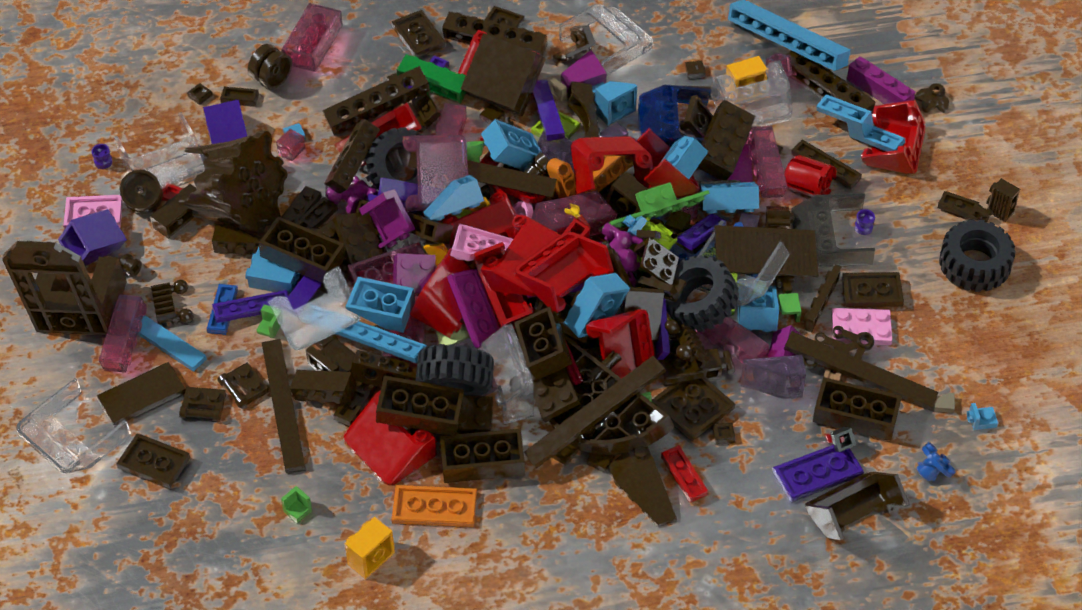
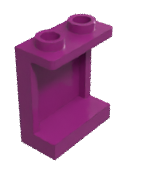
M395 189L380 194L359 208L362 215L368 213L371 215L384 241L378 245L379 248L386 246L388 249L398 244V240L407 239L410 237L409 233L415 230Z

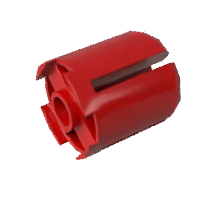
M802 155L794 156L784 172L785 187L791 191L818 200H826L832 192V189H829L832 178L836 179V167Z

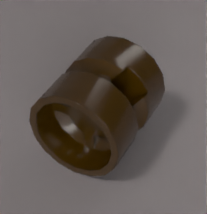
M540 151L534 158V163H529L523 171L546 177V175H549L547 164L550 160Z

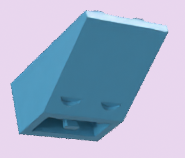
M468 175L452 181L423 212L424 215L430 220L439 221L445 218L444 215L450 213L455 215L461 213L463 208L479 206L480 202H483L484 199L477 179Z

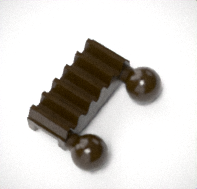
M176 280L173 285H170V282L151 286L156 319L159 325L162 326V323L173 321L174 324H177L179 321L188 324L193 320L194 314L190 309H182L179 314L175 312L172 292L177 294L186 293L188 284L185 280Z
M673 319L667 320L665 322V329L669 335L675 334L680 343L676 349L677 357L682 360L688 359L690 362L695 359L699 368L702 369L708 363L710 357L707 355V351L704 350L705 347L701 345L702 342L699 340V336L696 335L697 332L685 324L678 325L677 321Z

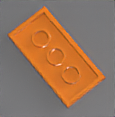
M396 485L391 519L392 524L474 527L477 489Z

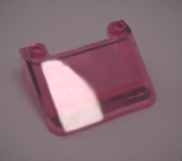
M462 135L403 136L404 148L417 154L418 195H410L406 199L405 210L423 212L452 181L468 176L467 142Z

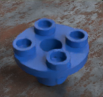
M931 442L922 447L927 458L923 462L917 463V471L923 479L935 481L940 472L948 478H951L956 473V470L949 464L951 463L950 460L943 453L939 455L936 447Z

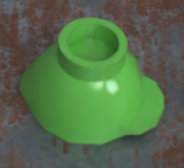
M484 141L464 142L457 145V150L465 160L480 162V156L485 144Z

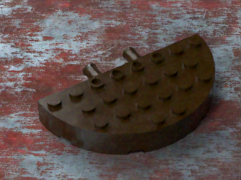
M564 334L567 345L583 379L582 383L573 384L581 404L549 420L553 429L621 380L619 376L611 371L622 360L618 353L612 351L602 362H599ZM638 392L570 444L589 453L619 455L639 447L645 448L667 435L674 428V425L668 414Z

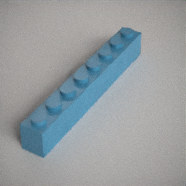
M740 0L730 4L728 20L833 71L848 66L850 49L749 1Z

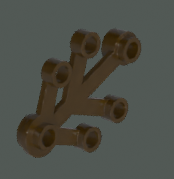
M835 326L833 328V337L836 339L844 337L853 342L846 344L830 338L822 332L817 333L814 339L846 354L857 349L854 357L860 360L864 352L872 349L874 346V338L870 333L861 332L855 334L845 330L842 326ZM840 330L842 334L838 335L835 331ZM818 337H823L824 340H823V341H819L817 338H818ZM866 340L868 344H862L861 341ZM803 358L802 363L805 368L814 369L817 367L818 363L814 362L810 365L807 363L808 359Z

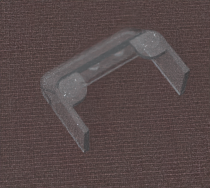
M512 324L505 325L482 342L481 348H478V350L488 352L494 359L493 377L498 393L495 394L497 406L501 405L503 424L534 417L533 380Z

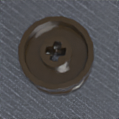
M271 44L260 46L253 53L248 64V74L269 89L281 86L288 78L292 69L291 57L283 51H279L278 48Z
M143 169L133 170L121 180L119 187L120 196L126 207L132 212L141 215L149 214L155 211L161 204L163 190L157 177L150 171Z

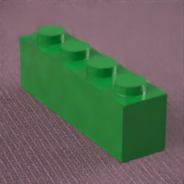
M407 54L404 56L396 69L397 76L420 66L429 83V92L461 104L466 95V92L461 90L466 77L464 74H458L448 68L437 66L432 62L423 61L416 56Z

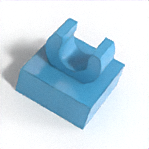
M630 215L623 221L626 226L630 227L627 232L632 236H636L637 230H641L647 222L642 216L634 219Z

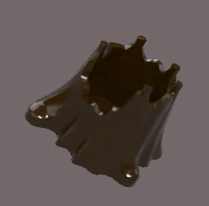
M258 131L253 136H246L228 142L186 147L185 152L204 155L203 165L205 171L198 174L195 178L194 184L197 190L190 193L189 198L180 199L179 205L194 210L192 216L196 218L239 225L259 233L265 230L266 225L271 226L278 216L281 217L278 197L284 192V182L287 179L288 173L282 167L280 158L274 157L271 153L272 136L270 132Z

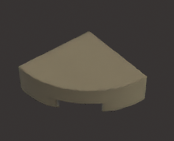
M954 393L940 396L935 403L934 411L954 413Z

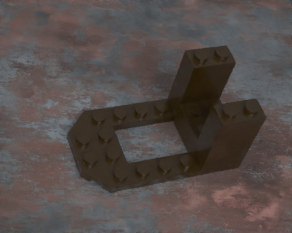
M17 241L4 253L2 261L36 332L88 335L111 334L127 283L118 257H99L92 279H90L81 256L56 242ZM32 273H38L36 279Z

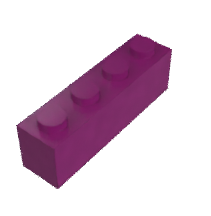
M859 56L849 64L847 80L883 104L914 100L916 91L863 57Z

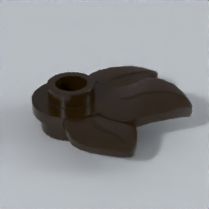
M934 83L928 88L920 89L914 99L922 101L924 113L936 107L945 113L949 107V99L945 96V88L938 83Z

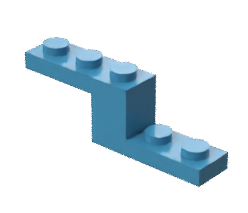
M827 94L816 106L818 112L847 122L851 138L887 152L896 151L898 146L905 144L904 137L875 127L872 112Z

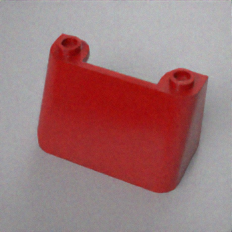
M916 101L874 106L872 118L875 127L904 137L905 144L898 146L896 151L888 152L874 146L872 148H865L861 154L862 162L869 167L905 174L916 173L926 130L924 118Z
M452 248L446 253L421 290L410 313L414 318L449 338L454 332H459L463 323L460 322L462 315L447 276L472 269L465 260H458L450 256Z

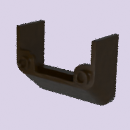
M868 472L805 503V508L825 537L831 538V540L844 539L842 534L845 531L844 527L874 511L888 513L894 510L896 505L907 507L910 504L898 474Z

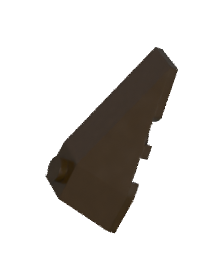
M648 446L627 451L608 466L615 485L619 489L622 488L628 494V498L632 502L635 501L642 509V512L657 527L677 521Z

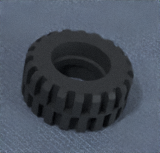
M404 127L390 129L376 137L363 160L366 162V165L363 166L364 172L368 173L366 179L368 182L371 181L373 183L371 187L379 190L380 178L397 180L390 175L386 168V154L390 149L400 147L407 150L410 154L412 148L435 153V151L430 149L432 146L430 141L426 143L423 134L417 135L416 130H407ZM415 169L413 176L404 182L429 186L432 183L431 179L435 177L436 173Z
M974 219L968 220L966 223L964 221L960 222L957 226L951 227L944 236L939 258L941 270L944 275L947 274L946 278L950 282L954 281V285L962 286L964 290L970 291L972 289L975 292L992 290L993 287L1001 286L1010 275L1016 253L1014 242L1008 233H1004L1005 230L1000 226L996 227L992 222L986 223L985 220L974 221ZM976 250L985 253L991 259L978 261L969 258L963 252Z
M699 255V258L692 256L689 257V260L685 261L684 259L680 261V264L676 267L674 278L685 280L686 286L677 302L665 299L666 311L673 320L677 321L678 325L685 324L694 331L696 329L698 332H701L707 328L711 330L717 324L721 325L726 317H730L732 314L731 310H734L737 305L736 301L738 300L739 293L737 283L722 261L712 256ZM707 284L713 285L710 293L702 300L693 303L686 302L690 293L696 288Z
M454 344L431 345L430 347H424L418 354L416 381L464 389V396H481L487 394L492 388L494 359L488 352L486 353L484 350H478L474 347Z

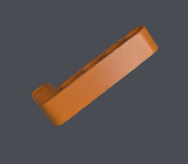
M632 156L604 157L603 168L593 171L595 189L582 194L576 193L575 176L569 163L553 158L547 164V171L550 178L557 179L555 190L560 202L570 206V203L580 207L633 166Z

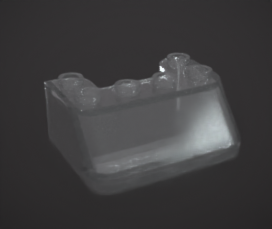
M781 61L771 62L767 65L766 75L769 80L736 88L732 77L728 75L714 77L710 94L716 108L725 99L755 115L751 130L788 121L793 112L791 88Z
M339 266L328 271L323 277V283L328 293L293 310L289 300L284 296H277L267 301L290 347L294 350L305 349L360 320L361 316L346 309L351 291Z

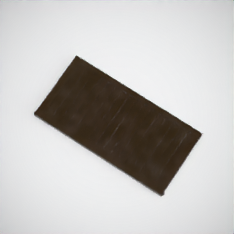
M714 226L716 259L722 261L730 273L817 278L819 276L815 230Z

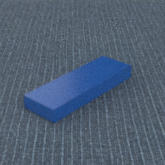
M219 284L213 304L236 300L238 286ZM212 310L207 333L226 335L230 321L216 323Z

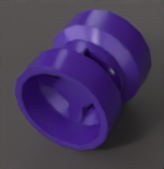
M106 144L95 145L91 150L95 166L99 169L109 168L113 161L109 147Z
M863 209L857 213L855 231L858 234L869 235L872 233L875 214L871 210Z

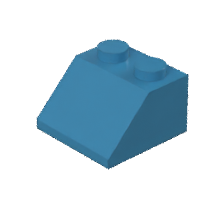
M614 81L600 85L596 88V115L609 126L635 112L637 85Z

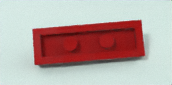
M680 445L661 452V458L690 503L708 496L706 486Z

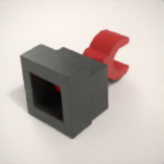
M842 427L832 431L831 434H825L827 442L833 443L836 452L856 446L852 428Z

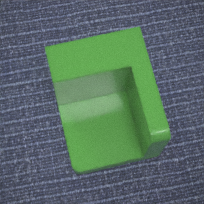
M798 293L779 294V312L783 315L794 314L795 321L800 322L801 306Z
M264 304L261 309L262 321L257 328V333L274 338L284 321L282 310Z
M297 486L281 498L283 512L297 524L312 512L310 497Z

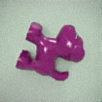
M356 175L352 181L353 184L349 186L348 190L340 194L325 186L326 198L337 205L344 199L348 204L346 206L348 214L356 213L359 199L367 200L368 194L378 195L376 189L370 187L363 179L360 180Z
M606 223L602 230V234L606 235L604 240L611 241L609 244L617 252L626 272L637 271L640 268V261L637 254L628 248L632 244H640L644 240L632 236L629 232L620 231L610 223Z

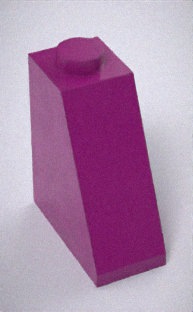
M592 50L588 51L561 73V83L566 86V94L571 81L592 84V86L601 82L606 84L607 73Z

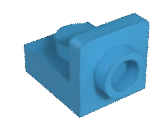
M971 403L970 409L967 411V420L972 424L973 430L997 428L998 421L993 407L977 408L976 403Z

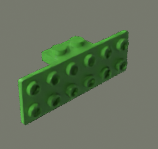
M671 183L663 184L636 193L635 196L641 212L630 216L634 219L640 216L645 219L654 216L658 218L671 211L673 213L681 210L683 207L687 206L689 208L697 205L698 202L705 200L704 197L710 193L709 190L677 200ZM626 217L609 222L616 228L622 227L624 229L628 227L623 223ZM603 227L598 229L599 233L602 232Z

